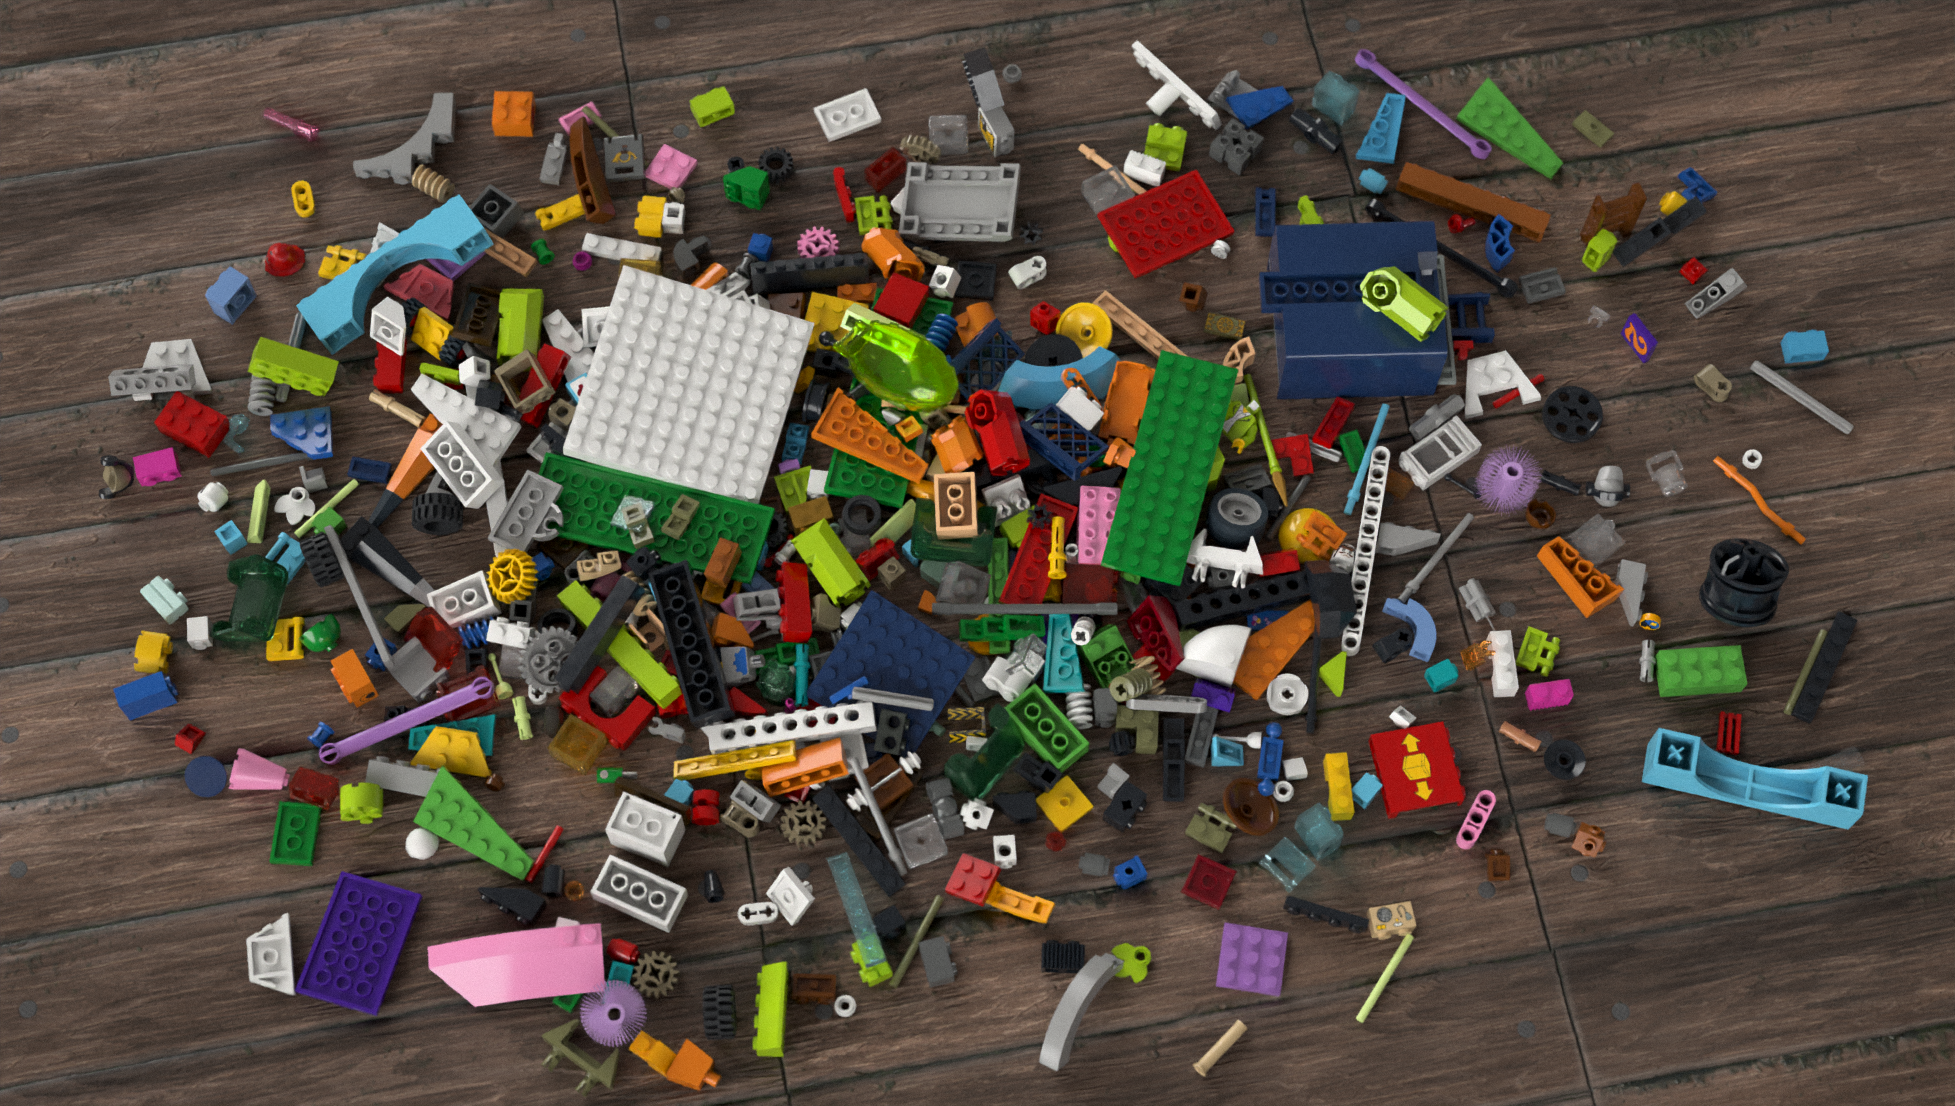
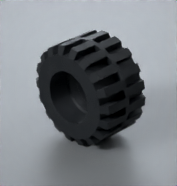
M439 492L421 494L412 501L411 524L417 531L431 535H447L458 532L463 526L464 505L458 497L451 494Z
M321 532L300 541L303 556L319 587L322 588L344 578L343 570L327 534Z
M732 984L705 986L703 990V1023L707 1040L735 1038L737 1030L736 1000Z

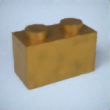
M826 496L788 508L789 518L796 536L825 518L829 525L834 523V517Z

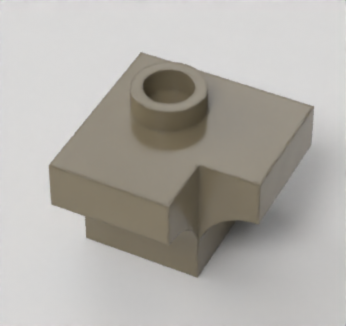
M820 593L811 598L812 631L830 633V631L838 629L840 626L841 608L831 605L826 594Z

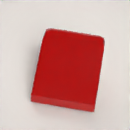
M188 723L176 734L175 745L192 754L206 733Z
M807 786L789 791L784 796L797 803L801 801L804 804L812 787Z

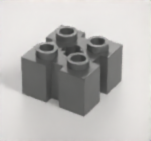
M1232 118L1224 127L1223 136L1219 134L1211 143L1209 156L1219 163L1226 161L1228 163L1227 168L1240 176L1248 167L1250 158L1253 160L1261 151L1264 138L1252 130L1249 133L1244 130L1245 125Z

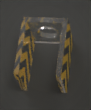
M984 707L948 709L949 721L981 719L982 729L949 732V743L966 742L967 736L986 738Z

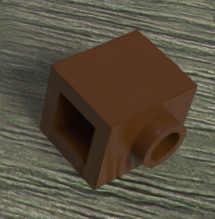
M1184 282L1179 302L1188 311H1203L1208 292L1203 286Z

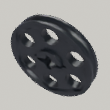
M1565 386L1553 391L1548 396L1543 406L1542 419L1546 429L1555 438L1567 443H1581L1589 440L1597 433L1603 420V410L1598 399L1588 390L1577 386ZM1566 394L1569 397V401L1562 402L1558 396ZM1586 397L1589 403L1586 405L1581 404L1578 398ZM1555 408L1558 411V415H1550L1548 409ZM1572 412L1576 413V415L1573 417L1569 416V414ZM1587 414H1595L1597 416V420L1590 421L1587 418ZM1559 424L1564 425L1567 431L1561 433L1556 429V426ZM1583 427L1586 430V434L1579 435L1576 432V428Z

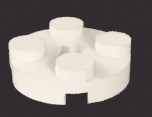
M1281 674L1270 682L1266 697L1271 710L1282 715H1293L1301 712L1308 699V688L1300 681L1299 677L1293 674ZM1286 690H1289V693L1293 694V697L1286 699L1284 696H1282V693H1285Z

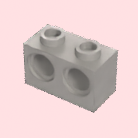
M777 589L737 594L733 598L736 618L772 614L781 609Z
M744 780L739 782L730 796L732 800L764 822H771L781 807V804L769 797L758 787Z

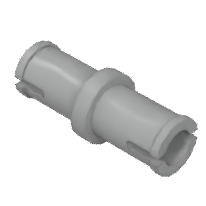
M1648 640L1642 641V657L1639 659L1641 664L1640 681L1645 682L1646 674L1648 675L1647 682L1653 681V668L1656 664V658H1654L1656 643L1650 640V648H1648Z

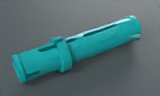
M803 644L796 645L794 668L796 669L795 706L800 707V704H802L801 707L808 706L807 690L810 663L808 662L809 645L804 644V647Z

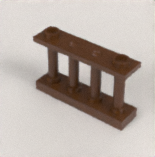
M1639 182L1631 185L1627 196L1605 203L1600 195L1595 197L1580 233L1582 243L1588 246L1589 241L1602 229H1606L1611 233L1618 231L1623 238L1631 235L1647 200Z

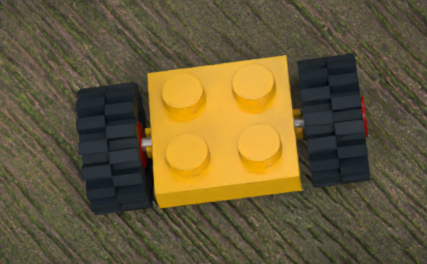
M412 297L407 299L406 303H402L406 335H412L411 340L454 369L467 360V355L462 346L469 341L452 337L453 326L430 311L427 306L416 298Z

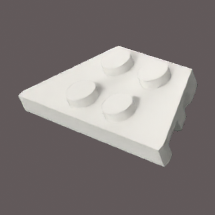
M286 913L272 925L268 924L259 933H255L247 938L249 980L271 989L296 995L290 915Z

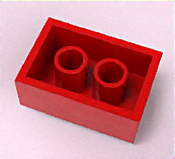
M179 391L174 393L154 421L162 434L209 458L232 427L227 416Z

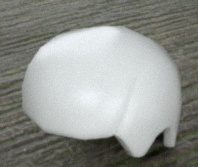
M417 828L408 835L405 849L410 857L424 860L434 855L438 849L439 840L435 833L426 828Z

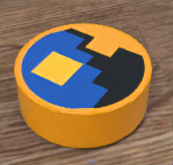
M1653 613L1641 615L1640 626L1647 630L1660 628L1661 618Z

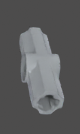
M1453 394L1441 404L1433 405L1422 418L1409 427L1411 435L1421 441L1434 430L1449 422L1453 416L1465 408L1463 399L1459 395Z

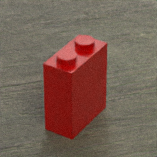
M893 272L874 306L873 312L911 329L929 297V286Z

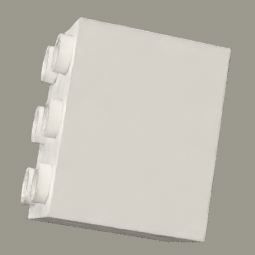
M623 792L605 830L612 845L668 867L684 835L685 826L680 814Z

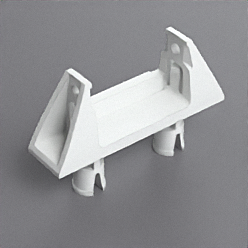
M1204 529L1192 541L1186 563L1196 564L1192 576L1194 581H1197L1200 573L1201 582L1205 581L1208 566L1235 570L1232 583L1234 587H1237L1241 579V588H1245L1247 573L1263 575V564L1253 536H1250L1246 552L1206 546L1207 529Z

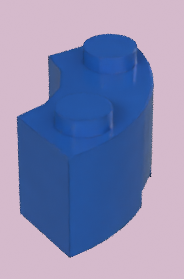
M1500 214L1493 220L1485 242L1487 259L1497 273L1511 261L1515 251L1509 242L1513 225Z

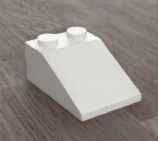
M483 571L477 572L427 594L439 631L465 626L466 624H474V621L477 623L482 622L483 618L488 620L490 616L495 617L502 614L497 597L491 595L492 591L488 588L490 583L486 581L489 578Z

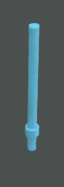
M1382 404L1352 490L1350 489L1348 492V501L1343 512L1346 515L1352 514L1355 503L1358 502L1361 495L1359 491L1390 407L1387 404Z

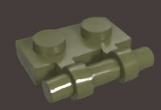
M1201 802L1198 810L1205 814L1203 818L1195 814L1185 834L1222 854L1232 836V833L1226 831L1227 826L1233 829L1237 826L1230 820L1227 813L1225 815L1215 810L1216 807L1208 806ZM1213 817L1222 822L1221 825L1218 827L1209 822L1210 818Z

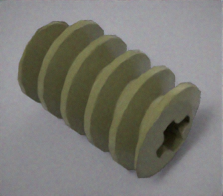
M1136 668L1114 678L1110 684V693L1118 702L1129 701L1151 690L1153 685L1152 677L1146 670Z

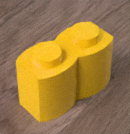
M643 196L642 201L638 202V213L640 214L639 218H635L634 227L638 230L639 236L662 237L664 206L667 203L666 198Z

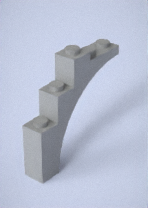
M434 93L431 110L420 130L405 144L385 155L354 161L353 168L356 176L361 178H387L392 176L394 183H412L415 163H434L435 143L446 144L454 142L456 116L454 94Z

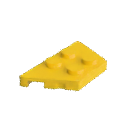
M436 726L411 761L412 766L423 764L430 766L429 768L437 769L444 765L450 772L482 777L491 776L492 774L491 769L488 768L484 750L480 746L478 733Z

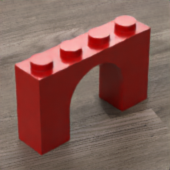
M597 665L578 694L573 691L569 693L564 691L559 696L561 708L569 714L571 712L577 716V720L583 725L589 724L592 726V730L598 736L603 737L604 735L609 739L608 742L616 749L620 747L626 751L655 716V707L638 695L621 715L615 718L597 716L591 710V702L594 695L608 680L606 671Z

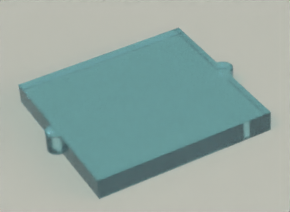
M625 495L610 524L624 528L625 531L633 530L641 533L646 522L627 527L621 509L641 503L645 517L648 520L656 504L655 502L643 500L642 497H627Z

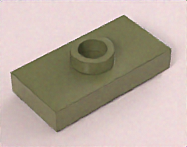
M1586 110L1572 123L1576 129L1600 148L1614 135L1610 129Z

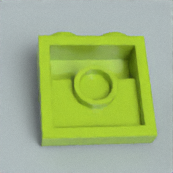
M1161 123L1149 125L1144 156L1147 155L1148 157L1151 156V158H1158L1162 162L1165 161V169L1180 171L1187 131H1183V128L1179 126H1174L1172 129L1165 128Z

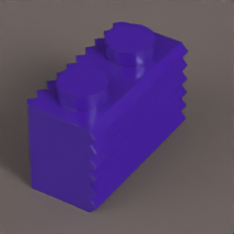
M1197 678L1191 697L1204 698L1207 700V706L1230 713L1236 689L1224 687V685L1220 686V684L1216 685L1215 682L1212 683L1211 681L1208 682V680L1204 681V679L1200 680V678Z

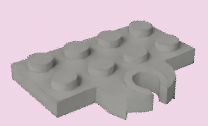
M527 470L488 536L489 541L506 549H519L527 553L534 540L542 542L557 537L559 532L556 529H548L547 526L550 522H557L560 527L564 526V517L559 507L555 505L564 489L563 486Z

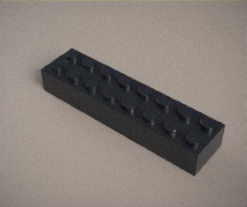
M687 560L648 573L691 723L699 729L736 716L693 567Z

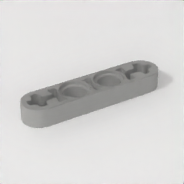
M1142 694L1126 701V707L1136 710L1204 713L1207 711V700L1200 697Z

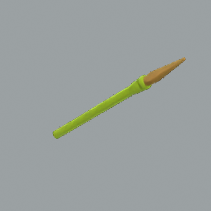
M1246 374L1244 380L1250 400L1256 401L1260 406L1251 374ZM1260 409L1255 414L1269 460L1270 474L1273 476L1272 480L1287 507L1285 479L1281 474L1282 469L1276 459L1262 409Z

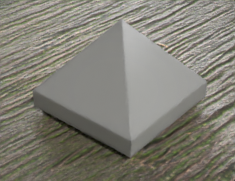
M887 408L882 411L889 426L906 419L905 414L893 408Z

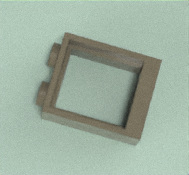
M528 349L494 370L514 408L522 412V414L532 411L534 406L540 402L547 401L551 395L556 393L537 358ZM532 365L544 387L521 401L510 379Z

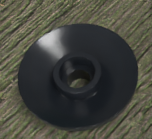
M1557 740L1551 743L1544 753L1546 769L1558 779L1570 780L1576 778L1585 767V754L1572 741ZM1564 759L1567 764L1562 765L1560 760Z

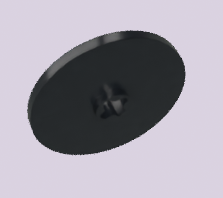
M1050 334L1037 339L1029 347L1024 363L1035 366L1054 367L1056 365L1051 366L1050 360L1055 361L1057 359V366H1062L1081 360L1083 357L1080 348L1072 339L1060 334Z

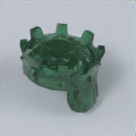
M770 659L767 662L768 667L765 669L761 668L759 671L760 678L759 682H756V686L761 690L762 696L768 703L778 707L786 706L785 702L787 699L796 700V676L792 674L787 664L781 665L778 664L777 660Z

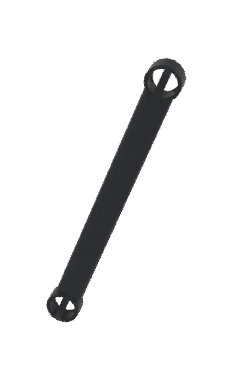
M1371 199L1365 207L1366 213L1374 219L1381 218L1386 222H1406L1386 210L1383 203L1376 199ZM1436 240L1438 253L1492 284L1504 297L1512 298L1517 292L1518 286L1513 280L1498 277Z

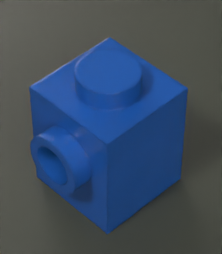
M753 233L748 253L754 255L759 261L769 262L773 251L772 238L766 234Z

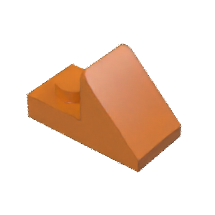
M1117 437L1111 444L1103 462L1109 465L1115 462L1128 468L1131 456L1134 457L1136 451L1125 441Z

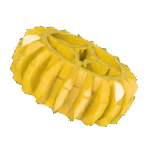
M505 549L504 552H498V557H493L494 563L488 564L491 567L490 571L486 572L489 575L486 581L490 583L488 588L492 591L491 595L497 597V600L511 604L514 600H526V595H532L530 590L536 588L533 584L534 581L538 580L535 577L538 571L534 569L537 564L532 561L533 557L519 549Z

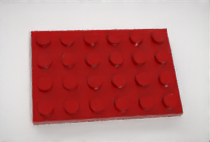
M1197 170L1103 210L1097 215L1135 279L1210 246L1217 240L1221 241L1230 237L1235 232Z

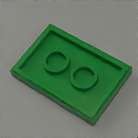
M279 801L269 860L271 864L313 866L322 812L321 804Z

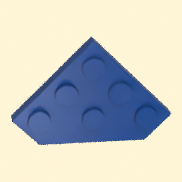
M330 406L270 415V427L273 436L276 438L280 437L288 445L298 451L305 452L313 460L333 457L332 414Z

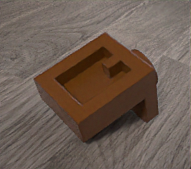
M1491 849V852H1485V857L1487 858V880L1510 881V855L1504 852L1503 849Z

